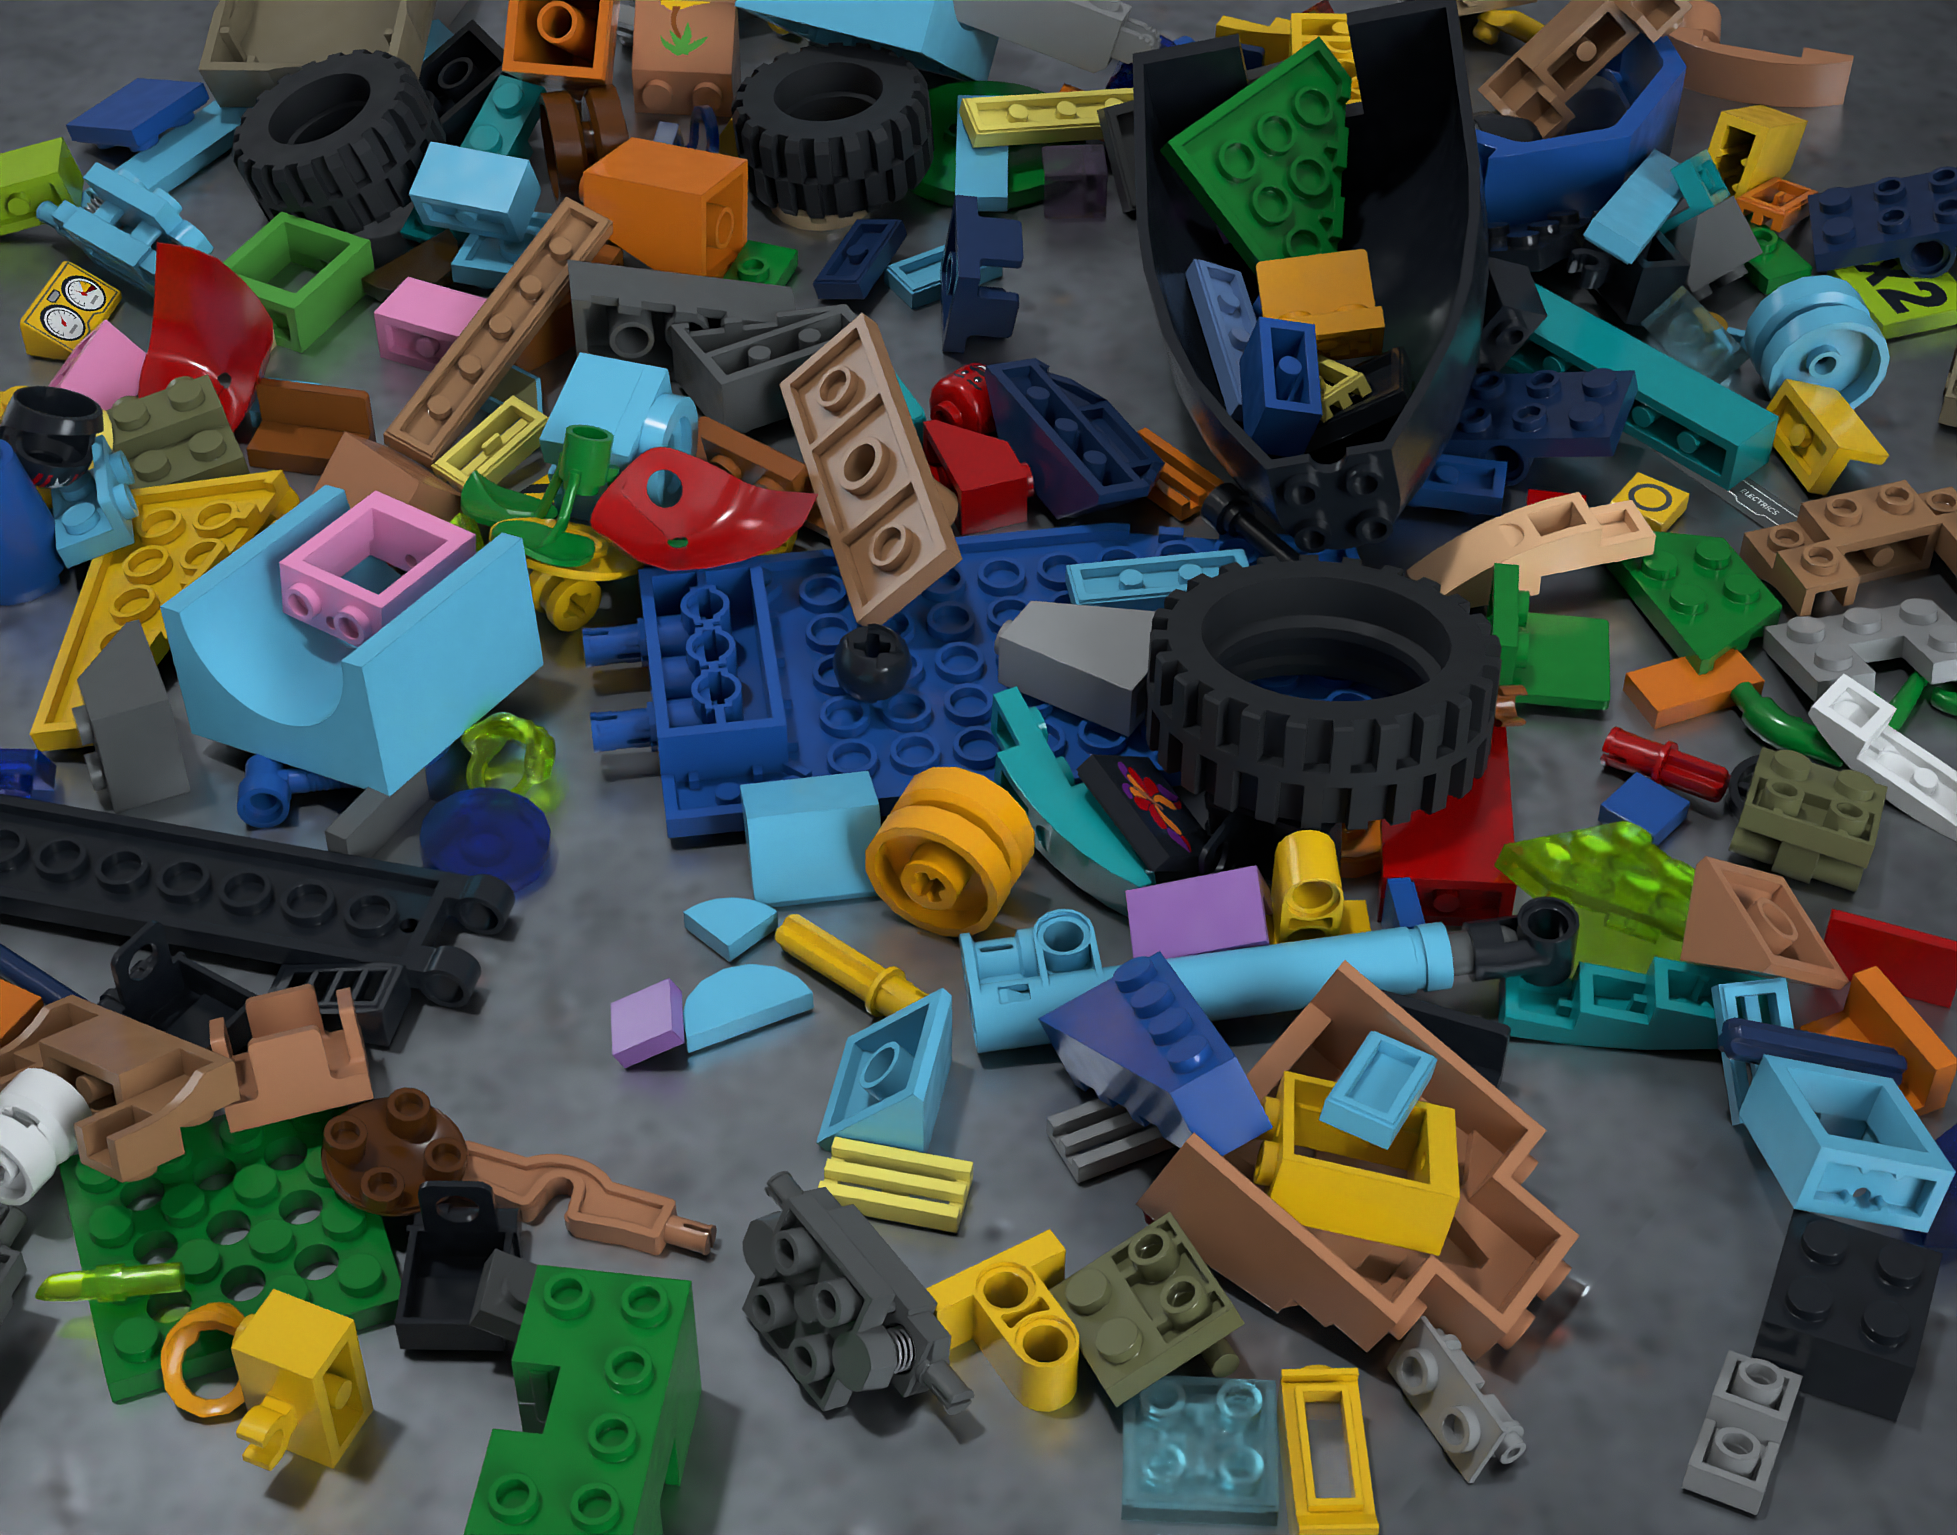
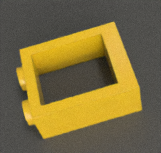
M1284 1070L1276 1098L1264 1096L1261 1102L1273 1128L1255 1138L1262 1140L1255 1164L1254 1184L1265 1186L1264 1193L1303 1226L1440 1256L1460 1200L1455 1109L1417 1101L1391 1146L1386 1150L1319 1121L1325 1099L1337 1082ZM1294 1145L1407 1170V1179L1294 1154Z

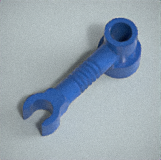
M256 754L246 762L245 778L238 786L237 813L250 826L270 828L279 825L287 818L292 794L316 792V790L322 791L323 789L327 791L329 789L335 790V788L341 789L342 787L344 789L357 787L300 768L284 769L283 763Z

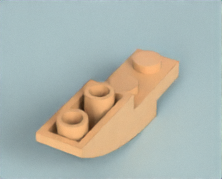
M1580 492L1518 508L1486 521L1426 555L1406 570L1405 577L1415 581L1423 577L1433 580L1441 585L1440 593L1445 596L1457 593L1471 603L1470 608L1488 605L1494 563L1519 565V590L1529 591L1530 596L1539 595L1541 576L1652 555L1656 535L1632 500L1589 508Z

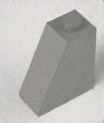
M1030 601L1014 620H1007L997 634L994 651L999 655L998 683L1010 688L1017 686L1022 693L1129 737L1145 718L1150 632L1152 630V619L1156 611Z

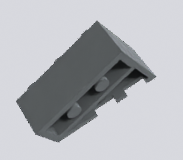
M846 304L776 312V321L742 325L741 316L723 318L724 328L690 331L688 323L672 324L671 339L674 379L705 416L742 434L747 433L752 429L790 417L779 384L852 322L857 315Z

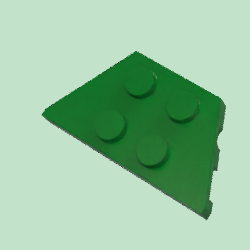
M1653 531L1656 539L1652 555L1604 564L1679 657L1685 656L1698 675L1708 673L1714 668L1715 661L1732 648L1742 652L1748 647L1751 639L1763 636L1765 626L1778 625L1782 604L1724 538Z

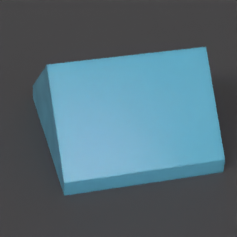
M869 771L740 785L751 882L755 901L775 908L879 896L875 892L865 871V850L881 827L879 802Z
M941 988L847 1038L816 1142L819 1146L831 1152L834 1137L928 1153L952 1062V995Z

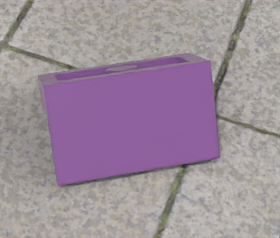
M1257 865L1125 891L1133 958L1141 956L1150 957L1159 951L1165 959L1269 945L1265 915L1273 914L1271 894Z

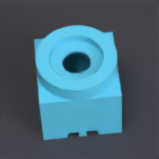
M580 352L539 438L544 462L552 464L548 471L549 481H551L558 466L559 454L563 450L566 428L570 425H590L611 432L614 435L609 465L620 467V474L633 460L651 448H672L696 457L698 414L696 405L690 397L672 393L667 368ZM659 470L648 479L647 494L650 500L657 506L663 508L672 507L680 500L682 485L676 474L668 470ZM563 482L554 499L558 515L565 493ZM607 483L599 487V492L595 496L576 495L570 517L590 521L597 501L608 488Z

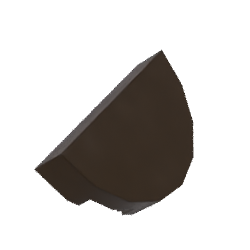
M448 228L361 278L364 292L378 301L384 302L407 277L446 288L450 287L454 283L451 263L459 252L456 238Z

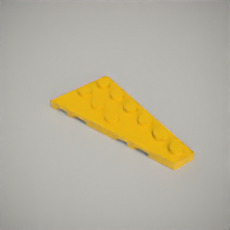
M283 470L131 489L139 511V516L132 518L135 543L96 557L91 561L30 731V736L39 752L94 746L93 743L82 746L71 708L83 705L77 682L78 677L126 622L138 619L140 620L156 666H158L170 650L160 606L255 536L290 489Z

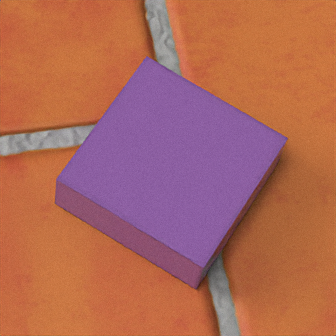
M670 978L611 1003L612 1055L624 1068L685 1043L682 991Z

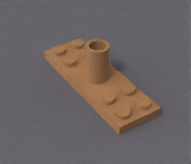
M861 313L783 380L779 386L814 493L818 494L816 498L856 622L864 627L872 623L883 625L962 560V556L951 528L958 512L957 496L933 478L878 324Z

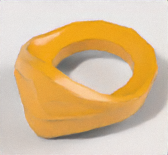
M212 1302L186 1313L168 1332L161 1350V1368L166 1392L177 1407L201 1418L229 1414L245 1402L239 1380L229 1394L221 1398L206 1399L194 1394L187 1387L183 1378L182 1364L187 1349L198 1341L201 1331L217 1329L233 1336L235 1335L238 1326L245 1316L230 1303Z

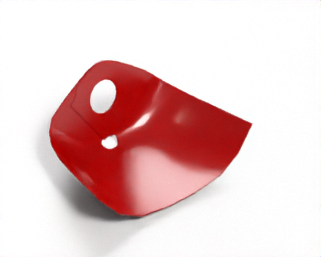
M157 242L152 331L149 348L141 370L138 398L165 390L167 385L175 378L188 376L196 379L208 374L223 406L232 432H234L256 400L257 385L261 378H264L273 344V320L257 295L242 278L218 258L191 247ZM223 373H228L231 377V383L228 388H224L225 386L221 385L220 381H218V377Z
M656 447L642 453L617 476L597 501L591 514L590 524L592 529L624 556L668 571L713 568L740 562L779 548L803 526L818 494L776 491L756 487L743 482L702 459L672 448ZM656 471H671L681 481L682 496L672 507L663 508L657 506L650 500L647 494L648 479ZM684 537L688 541V544L681 548H674L668 544V540L672 541L674 538L682 539Z

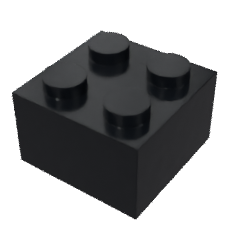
M1794 1209L1751 1358L1769 1361L1779 1368L1803 1376L1799 1391L1896 1422L1916 1368L1943 1253L1807 1211Z

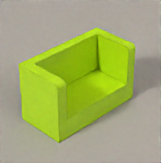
M63 137L0 153V236L46 224L40 222V219L36 217L37 208L44 201H51L59 207L66 200L77 207H81L84 179Z

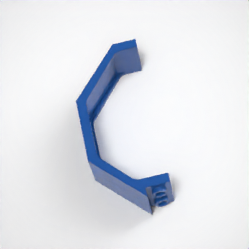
M1639 33L1621 53L1615 56L1596 74L1609 80L1614 85L1627 109L1622 118L1612 127L1531 142L1513 141L1475 129L1488 223L1508 222L1509 226L1547 220L1548 213L1563 210L1579 211V218H1591L1593 211H1600L1654 149L1668 157L1670 156L1687 66L1668 36L1660 37L1653 43L1642 33Z

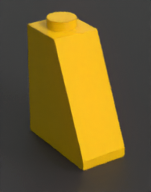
M1764 105L1721 111L1708 152L1731 194L1729 197L1734 195L1736 199L1775 176L1783 179L1791 170L1808 121Z

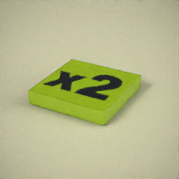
M1900 258L1827 271L1826 275L1847 281L1860 294L1869 310L1871 319L1877 324L1885 340L1957 324V281L1948 272L1932 279L1912 277L1903 270Z

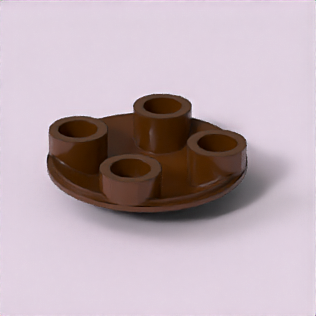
M404 1087L395 1090L389 1097L376 1098L359 1103L341 1115L329 1120L324 1128L321 1165L329 1185L343 1200L358 1209L372 1214L396 1217L414 1215L417 1212H421L418 1199V1189L421 1183L425 1181H462L467 1167L468 1155L465 1140L456 1124L446 1114L431 1106L429 1097L423 1091ZM450 1196L440 1199L436 1203L437 1206L439 1205V1203H442L445 1200H447Z

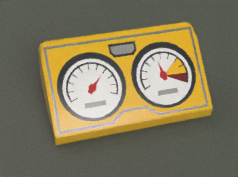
M63 261L20 320V329L27 355L66 361L77 344L105 319L108 320L122 300L121 291L76 264Z

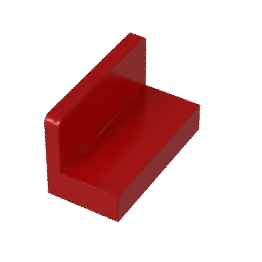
M1831 910L1823 941L1849 982L1852 981L1853 974L1877 966L1902 996L1946 1008L1951 1007L1957 989V941L1841 910Z

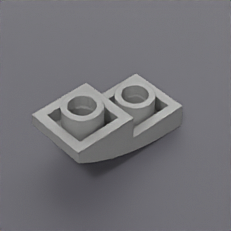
M1729 1350L1713 1391L1707 1414L1681 1487L1757 1515L1803 1376L1779 1368L1769 1361L1751 1358Z

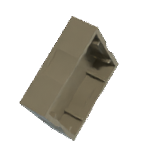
M220 0L213 12L198 70L220 107H254L256 105V98L265 90L270 91L278 85L277 81L288 73L293 75L302 70L301 66L314 60L316 63L327 60L328 55L339 52L348 55L352 54L353 50L366 49L371 53L379 50L404 60L410 65L419 80L437 0Z

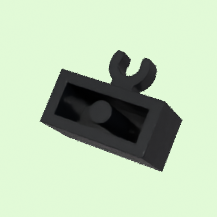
M1593 211L1590 223L1599 211ZM1658 230L1634 262L1628 265L1585 239L1582 248L1571 251L1566 271L1568 273L1582 272L1578 285L1581 288L1598 291L1625 324L1644 326L1651 322L1673 321L1691 265L1662 232Z

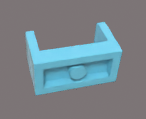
M431 141L410 189L409 196L424 225L449 228L450 230L521 243L540 197L541 187L532 165L527 159Z

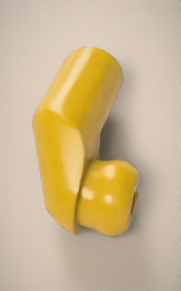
M1491 10L1482 12L1476 17L1479 21L1473 28L1472 33L1475 38L1489 45L1497 42L1500 31L1527 43L1545 25L1520 11Z

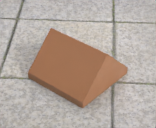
M346 431L342 435L312 494L324 485L344 489L351 509L376 490L449 523L464 515L460 507L461 493L396 450Z
M1705 856L1696 864L1680 961L1770 979L1786 978L1788 983L1841 990L1849 983L1848 978L1784 877Z

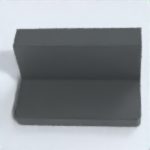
M424 767L390 797L368 787L325 830L328 851L429 869L470 825V820L467 813L429 798Z

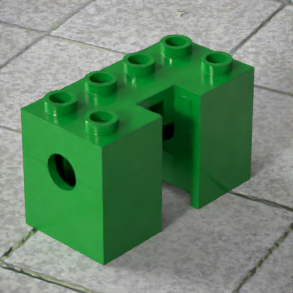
M538 1264L511 1360L523 1432L492 1429L464 1535H663L660 1499L664 1482L667 1485H681L702 1391L692 1281Z

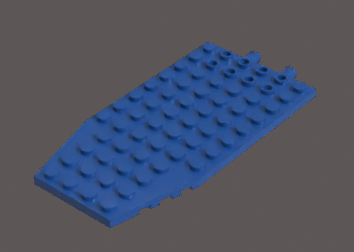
M1119 523L955 537L962 560L883 624L905 639L911 655L912 669L902 691L886 700H880L877 703L871 704L853 698L839 686L833 669L832 660L834 652L841 638L852 630L863 627L856 622L833 549L759 555L740 562L703 569L668 571L653 565L644 566L643 569H638L642 618H637V624L605 628H582L586 668L605 666L607 664L641 662L642 667H648L652 701L647 702V708L614 712H590L594 753L651 747L652 752H658L668 838L745 831L740 785L869 771L879 802L880 817L888 816L914 775L932 767H959L983 775L994 782L996 753L1002 750L990 730L993 694L1010 688L998 683L999 655L994 651L995 640L1002 625L1007 620H1014L1030 601L1071 604L1065 583L1066 565L1244 549L1249 566L1257 565L1258 558L1265 556L1240 535L1233 537L1228 533L1224 535L1219 534V539L1184 537V528L1159 526V535L1130 533V524ZM1276 534L1301 555H1319V561L1342 563L1343 557L1360 559L1356 547L1340 550L1325 549L1319 553H1307L1297 548L1291 535ZM1289 675L1263 678L1249 682L1280 694L1312 700L1364 701L1394 696L1384 690L1360 682L1327 676ZM1020 692L1028 708L1035 706L1042 714L1048 731L1047 743L1055 758L1062 756L1066 759L1073 773L1075 785L1083 783L1077 775L1078 771L1076 769L1092 754L1149 757L1171 787L1181 785V772L1166 773L1158 764V751H1151L1146 741L1147 727L1145 726V718L1134 732L1127 737Z

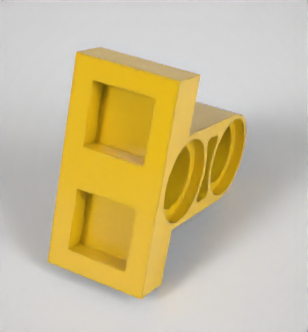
M1302 830L1286 836L1278 843L1275 851L1271 888L1273 914L1265 915L1269 945L1371 931L1366 900H1344L1335 844L1329 835L1315 830Z
M1051 1229L926 1288L938 1303L933 1315L951 1335L950 1350L973 1339L1012 1395L1024 1407L1044 1412L1060 1409L1073 1399L1077 1391L1079 1333L1074 1323L1049 1291L1065 1280L1066 1249Z

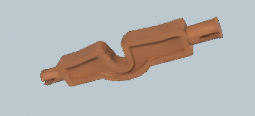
M465 1141L468 1156L467 1167L462 1181H479L490 1185L494 1192L495 1204H499L500 1207H520L522 1222L533 1221L552 1198L563 1194L571 1196L564 1219L566 1229L576 1238L621 1245L652 1255L661 1254L666 1243L700 1252L706 1256L711 1252L710 1247L713 1248L717 1233L715 1225H707L677 1216L676 1201L672 1198L612 1182L603 1170L586 1160L563 1154H540L525 1157L476 1142ZM453 1196V1197H456V1198H460V1199L467 1200V1201H470V1202L475 1203L474 1201H472L471 1199H468V1198H466V1197Z

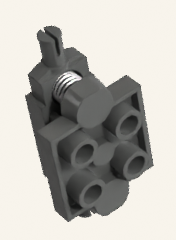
M781 1171L773 1175L766 1183L768 1187H765L764 1190L781 1211H776L751 1221L742 1241L746 1263L755 1275L742 1310L784 1361L795 1378L803 1385L822 1411L847 1405L853 1391L880 1390L888 1387L890 1382L902 1397L922 1393L930 1389L949 1415H956L965 1410L971 1404L970 1398H974V1392L967 1387L950 1366L948 1357L950 1354L951 1335L933 1315L938 1304L854 1204L841 1206L826 1187L803 1191L788 1171Z

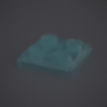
M1164 1376L1123 1403L1121 1520L1277 1526L1279 1492L1276 1380Z

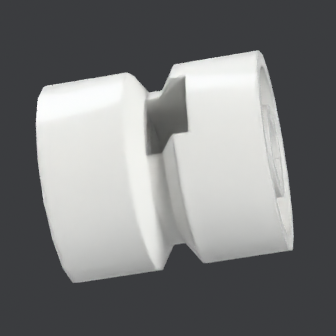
M41 1068L25 1069L0 1092V1202L6 1205L20 1206L28 1202L52 1177L57 1165L66 1161L77 1150L78 1145L73 1124L92 1116V1111L87 1102L70 1083L57 1074Z

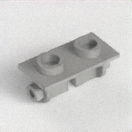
M1421 1316L1386 1368L1466 1482L1474 1483L1491 1457H1497L1502 1464H1507L1523 1454L1526 1449V1444L1521 1439L1524 1434V1428L1517 1420H1513L1494 1394L1482 1395L1480 1389L1485 1384V1381L1462 1351V1344L1457 1336L1453 1334L1446 1335L1440 1328L1435 1329L1426 1316Z

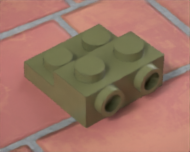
M208 374L196 379L188 376L175 378L167 385L165 390L142 398L124 396L118 399L111 409L106 410L112 423L113 451L121 450L124 453L134 475L135 483L128 485L130 490L250 474L244 455L232 432L223 406Z

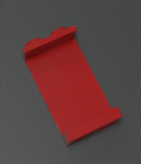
M1493 727L1487 768L1481 778H1473L1472 790L1465 796L1458 799L1447 795L1446 808L1431 815H1428L1421 809L1411 812L1410 821L1391 826L1386 819H1380L1381 873L1377 895V922L1382 920L1387 879L1410 877L1411 882L1415 884L1426 924L1442 922L1445 926H1462L1467 921L1512 915L1518 883L1506 727Z

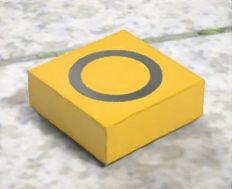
M1637 472L1611 500L1610 504L1632 500L1652 531L1667 532L1687 509L1690 494Z

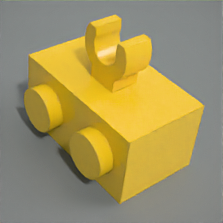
M273 1289L255 1314H249L242 1320L235 1332L231 1346L248 1411L236 1430L237 1438L250 1442L242 1454L243 1461L271 1471L279 1463L287 1450L334 1469L374 1410L354 1319Z

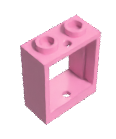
M375 490L279 562L283 613L359 647L476 554V534ZM369 555L407 571L406 574L379 595L341 578Z

